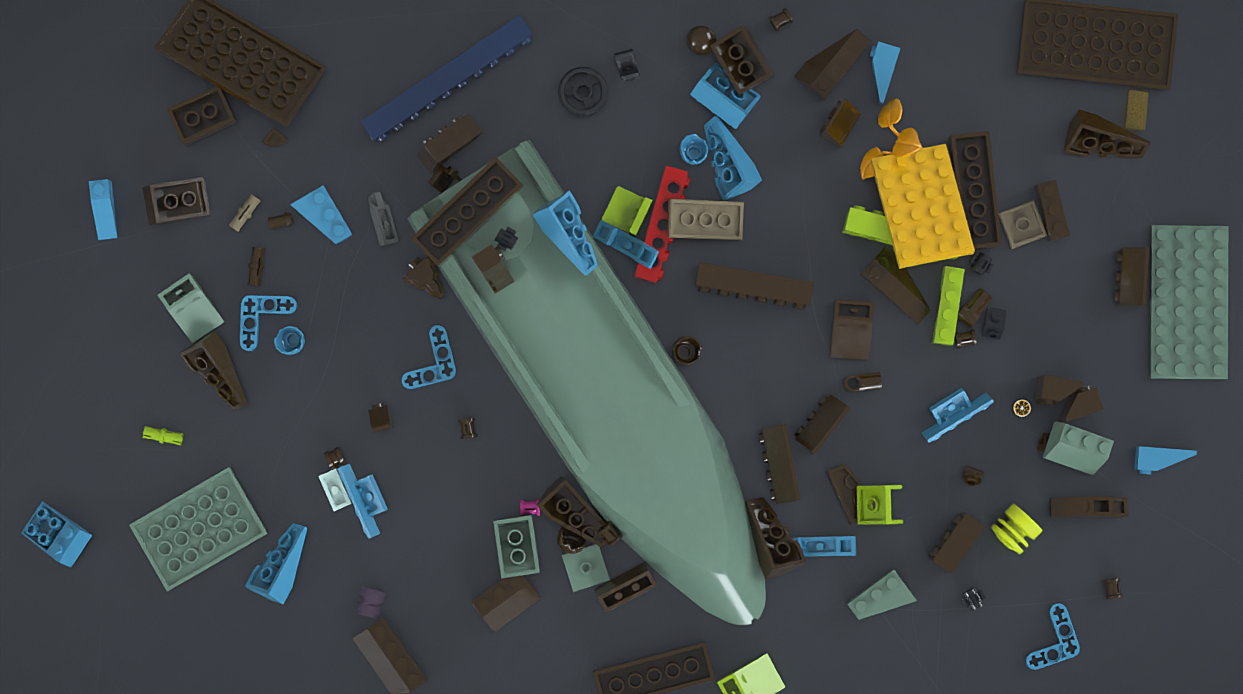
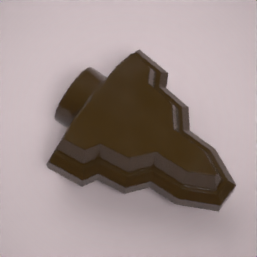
M428 256L423 260L417 257L407 266L410 271L402 279L409 286L414 285L419 290L425 289L430 295L439 299L445 295L443 284L438 279L439 271L436 268V264Z

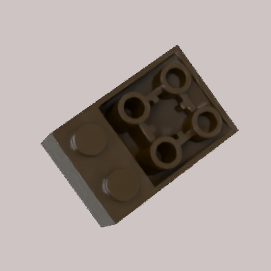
M846 98L842 102L838 100L830 113L833 117H828L820 130L823 132L821 137L838 148L842 147L861 115Z
M834 300L830 358L869 360L874 302Z

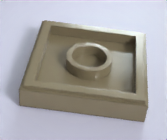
M1034 200L999 213V219L1011 249L1048 236Z

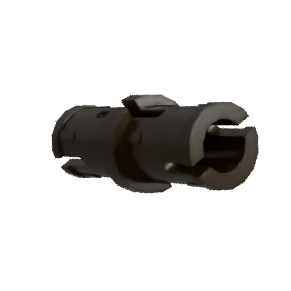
M252 247L251 263L248 265L250 271L247 285L260 286L261 269H264L262 262L265 248Z

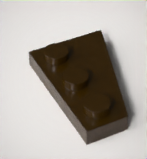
M842 464L826 473L849 524H853L858 521L857 486H863V484L845 464ZM873 501L872 504L873 509H875L876 507L875 501Z

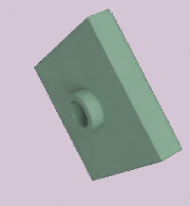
M595 544L583 548L579 553L562 555L573 592L610 580L598 545Z

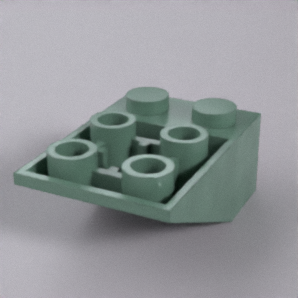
M190 273L158 294L166 309L192 343L224 323L214 305Z

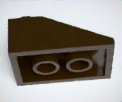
M204 177L153 184L142 188L149 225L211 215Z

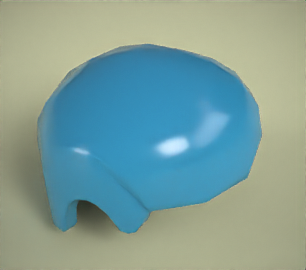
M691 134L681 141L679 152L685 162L698 165L707 158L708 147L704 139L698 137L697 134Z
M287 326L279 330L277 337L274 338V344L276 349L282 354L294 355L303 348L305 336L297 327Z

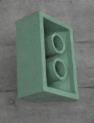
M1055 421L1043 458L1094 475L1108 460L1114 441L1069 424Z

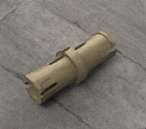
M250 194L242 208H238L239 212L229 223V226L239 232L246 220L251 218V213L260 200Z

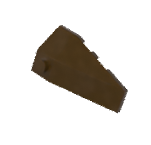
M856 29L806 61L794 77L821 99L825 100L872 40Z
M1078 109L1070 123L1064 152L1081 157H1088L1089 154H1099L1100 157L1118 155L1119 157L1142 158L1150 146V141L1096 114Z
M886 246L860 274L918 325L931 311L907 269H899L896 255Z
M215 331L202 337L179 353L189 369L194 374L198 372L204 378L203 382L207 386L209 384L217 390V395L231 409L236 410L247 404L227 348Z
M560 476L547 488L537 506L553 522L603 547L608 541L602 534H598L597 531L605 522L567 480Z
M764 497L747 500L745 504L758 561L765 579L784 575L806 564L807 561L797 540L794 541L788 533L789 530L786 526L783 527L777 519V514Z

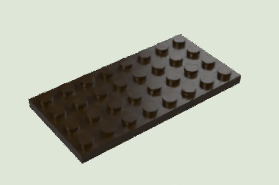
M187 0L154 46V50L285 127L289 125L326 71V66L213 0Z
M1025 0L1017 74L1170 90L1178 14L1059 0Z

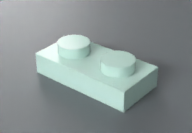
M337 468L318 476L333 511L352 504Z

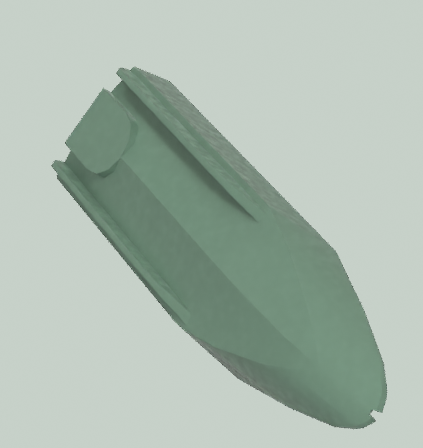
M531 141L521 142L499 156L498 159L524 187L439 269L599 517L605 523L610 520L615 530L623 534L621 539L656 572L706 612L735 625L752 624L751 620L754 618L758 620L765 607V577L758 561L745 499L725 441L588 229L586 228L587 231L584 233L587 242L592 245L598 266L586 276L541 230L533 213L564 192ZM485 166L415 210L407 218L414 231L417 232ZM507 227H510L516 231L515 236L518 237V240L512 250L507 248L506 251L501 249L500 251L505 257L503 263L515 282L495 294L472 256L491 244L496 248L498 242L494 240L501 228L506 230Z

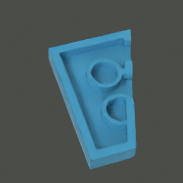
M324 185L290 204L336 245L353 235Z

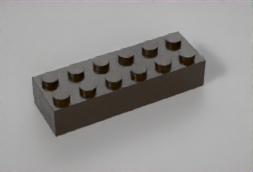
M989 131L950 135L951 164L974 249L1002 246L990 133Z
M495 157L419 229L411 239L440 268L524 186Z
M701 262L698 265L695 287L698 288L699 292L709 293L710 290L717 291V295L727 297L729 293L736 294V298L747 300L748 297H753L756 302L766 303L767 300L774 301V305L786 306V303L793 304L792 308L800 310L810 306L814 282Z
M705 641L593 670L599 694H664L715 680Z

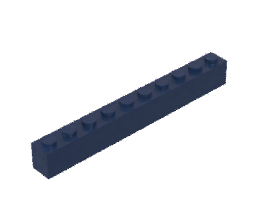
M517 16L361 121L362 125L374 142L378 141L380 143L389 137L388 133L393 130L395 132L399 131L405 126L403 123L409 119L410 121L417 119L421 111L432 109L436 106V101L441 98L445 100L452 95L451 91L466 86L468 84L467 80L472 77L474 79L478 78L484 73L483 70L485 68L496 66L500 63V58L503 56L507 58L516 52L515 48L518 46L524 47L532 41L530 39L533 37L532 32L521 16Z

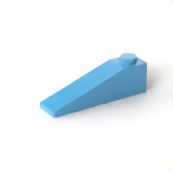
M714 116L704 125L708 149L712 152L713 160L711 165L715 167L717 177L714 178L715 185L722 200L727 201L751 190L762 179L755 164L720 118Z
M569 190L543 205L533 213V216L541 230L586 276L598 264L592 245L587 242L584 233L587 230L586 226L582 225L579 214H581L580 208Z
M292 523L278 540V546L274 551H269L265 555L267 559L263 564L255 567L245 587L272 601L284 604L293 587L307 528Z

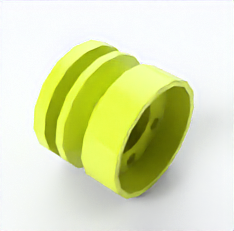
M1012 503L1004 512L1009 520L1006 522L998 518L997 521L1003 527L1000 529L996 524H993L991 529L1006 547L1021 554L1023 550L1018 544L1021 543L1027 548L1029 545L1024 537L1028 536L1035 540L1042 532V529L1023 510Z

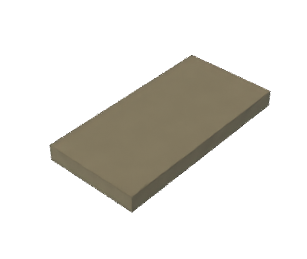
M668 199L667 237L742 240L744 202Z

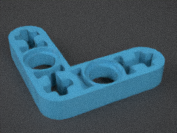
M249 295L244 297L241 302L240 346L246 351H253L258 346L259 313L292 314L297 310V301L288 296ZM249 299H252V302L255 303V306L251 308L252 313L256 312L255 316H244L245 312L249 313V307L245 306ZM268 299L273 300L275 303L272 310H266L264 307V303ZM281 299L280 303L283 304L290 300L294 307H291L290 311H287L286 307H280L281 311H277L279 306L277 300ZM247 318H252L255 321V326L251 329H247L244 325ZM244 331H255V335L251 334L250 339L254 341V344L250 345V348L244 344V341L248 340V334L244 335Z
M435 325L429 332L437 365L405 373L402 377V384L405 388L415 389L450 380L456 375V366L444 327ZM435 329L443 331L441 341L446 340V344H439L435 347L434 343H439L437 337H433ZM441 347L448 349V355L445 358H440L437 354L438 349ZM451 359V363L447 362L448 367L453 369L450 372V376L442 373L445 370L444 363L440 365L439 361ZM427 370L434 372L435 377L432 381L424 379V373ZM420 372L423 384H419V380L414 381L413 386L405 383L409 375L412 378L418 377L416 373Z
M1054 603L1049 608V615L1059 643L1027 654L1025 663L1030 669H1040L1078 655L1080 646L1068 611L1063 604ZM1058 606L1059 609H1063L1060 615L1062 619L1066 618L1067 621H1061L1056 624V621L1060 620L1058 615L1053 614L1056 611L1055 607ZM1064 624L1070 629L1069 633L1065 636L1059 632L1060 626ZM1073 637V639H1069L1070 644L1076 647L1073 649L1072 654L1070 651H1066L1068 643L1067 641L1062 642V639ZM1050 649H1055L1058 653L1057 658L1054 660H1050L1047 657ZM1043 652L1046 663L1043 660L1037 661L1036 666L1029 663L1032 660L1031 656L1039 658L1042 657L1040 653Z

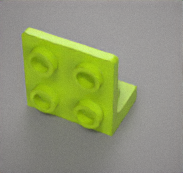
M618 186L602 217V221L636 237L652 204V200L646 197L643 198Z

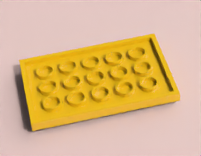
M946 144L922 148L901 158L891 154L871 159L899 269L974 254L975 249Z

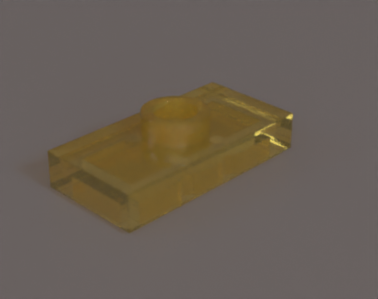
M1129 90L1125 129L1145 130L1149 92Z

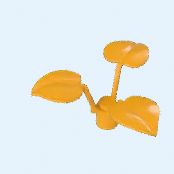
M897 98L891 99L881 109L878 123L882 128L889 126L898 137V140L895 141L896 144L892 152H881L878 147H875L865 154L860 167L863 180L874 176L871 164L872 158L891 154L901 158L923 148L915 129L909 127L899 134L893 127V124L899 122L902 116V105Z

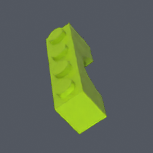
M943 267L939 309L932 343L948 346L954 344L965 269Z

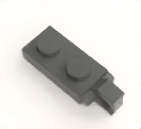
M380 192L368 195L370 213L380 246L398 242L399 239L389 205L385 204Z

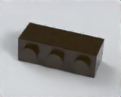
M1056 180L1035 185L1034 188L1044 227L1048 235V242L1070 236Z
M644 562L595 588V592L607 613L656 587L657 584L649 567Z

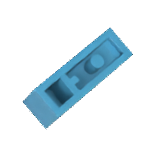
M878 41L876 46H872L870 57H873L871 64L878 104L882 105L900 48Z
M109 179L89 181L98 240L118 238L112 181Z
M1136 446L1134 469L1140 470L1139 474H1151V471H1158L1195 456L1197 451Z

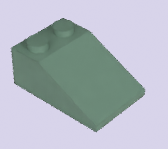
M532 515L493 521L501 578L540 573Z

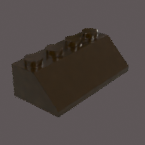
M786 424L762 428V432L758 434L760 444L765 446V451L762 454L764 463H768L769 466L766 475L768 482L772 481L773 489L770 490L772 501L775 500L776 504L801 500Z
M385 617L353 638L390 694H409L428 680Z

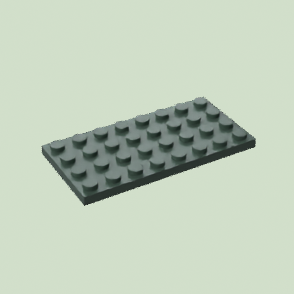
M1151 225L1150 379H1228L1229 226Z

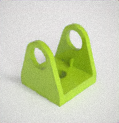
M902 485L857 486L858 524H903L902 519L891 520V489H902ZM873 501H875L876 503L875 509H873L872 506Z

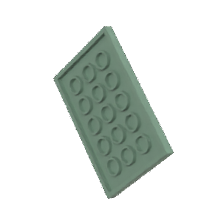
M230 467L129 525L167 592L268 534Z

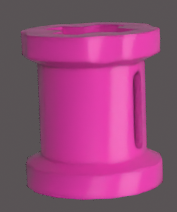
M536 499V501L520 500L521 517L529 514L540 516V508L537 506L539 499Z

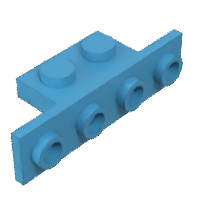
M960 388L929 408L937 423L921 432V434L928 442L935 441L945 432L955 429L961 422L971 419L977 412L987 409L994 401L985 392L970 402L965 391Z
M350 464L337 468L340 479L344 482L347 489V495L354 505L355 513L361 521L364 533L368 539L379 535L380 531L373 516L388 510L373 474L357 481Z

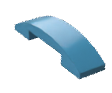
M600 220L593 235L595 239L617 249L651 269L659 253L658 250L640 239Z
M855 536L792 538L794 541H798L805 557L856 555Z

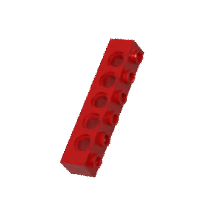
M669 166L665 167L644 241L653 247V240L659 238L663 241V247L656 249L659 251L656 257L658 265L649 269L638 263L635 278L657 283V280H662L664 269H661L662 262H667L670 251L666 250L668 243L672 244L673 238L667 237V229L660 230L657 224L661 220L668 222V212L663 209V204L668 202V199H685V196L682 195L683 188H688L691 178L687 177V171ZM672 183L677 184L679 191L674 194L670 193L668 186Z

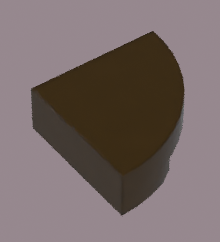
M273 127L262 143L270 147H278L284 145L289 140Z

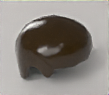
M703 25L693 27L686 35L687 46L694 53L706 55L713 51L710 45L717 41L715 33L709 27Z
M683 336L678 338L673 344L672 356L681 365H692L699 359L702 346L698 339L692 336Z
M563 526L560 528L557 537L559 547L569 554L581 552L586 545L585 538Z

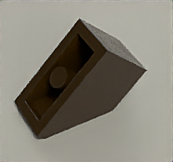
M383 403L372 405V409L368 410L372 432L377 433L394 428L389 406H384Z

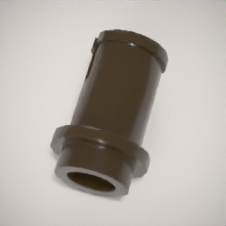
M284 212V215L269 217L268 224L270 229L283 226L290 227L293 224L292 214Z

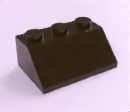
M742 25L710 45L739 95L775 76L747 26Z
M1123 247L1116 255L1119 271L1115 273V282H1118V289L1114 291V301H1117L1116 306H1146L1149 248Z
M1048 375L1037 376L1033 399L1038 400V404L1054 405L1055 402L1063 400L1082 387L1083 382Z
M1083 386L1074 391L1073 394H1070L1058 417V422H1068L1104 410L1097 387Z
M831 394L821 399L818 403L821 407L817 412L812 411L806 419L809 421L805 427L801 425L794 434L797 436L795 441L812 454H816L850 410L849 406Z
M525 575L503 578L471 603L490 628L496 632L541 599V597Z

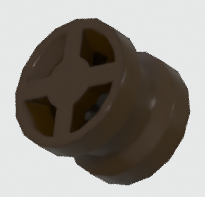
M339 446L331 452H324L331 470L335 469L339 464H346Z

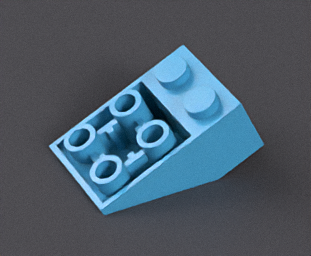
M43 501L21 532V534L57 562L72 567L92 537L81 526Z

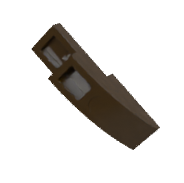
M1128 497L1049 498L1050 517H1128Z

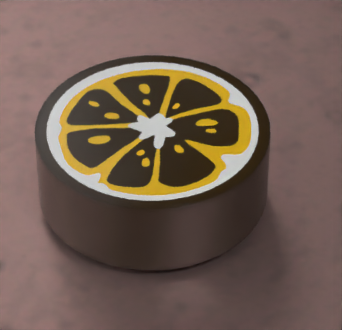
M1018 399L1012 405V412L1016 417L1024 418L1031 413V403L1026 399Z

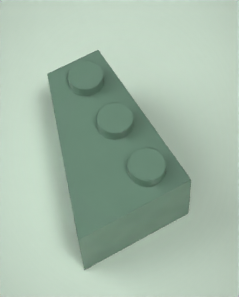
M891 569L846 604L856 618L860 620L917 600L895 570Z

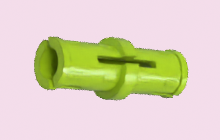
M145 426L143 438L156 440L163 444L166 442L181 446L183 433L167 431L165 428L155 429Z

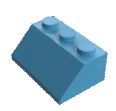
M717 62L700 79L690 94L735 129L761 98L752 89L739 95L724 68Z

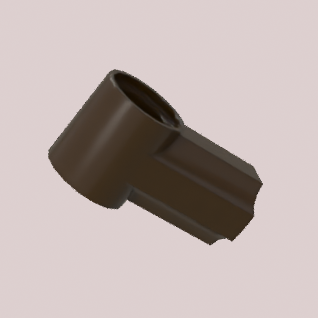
M979 288L969 302L965 303L958 311L957 318L971 328L981 316L980 313L992 300V297L985 290Z
M880 372L852 374L844 378L842 385L847 392L882 389V378ZM850 378L855 379L857 382V386L854 389L848 386Z

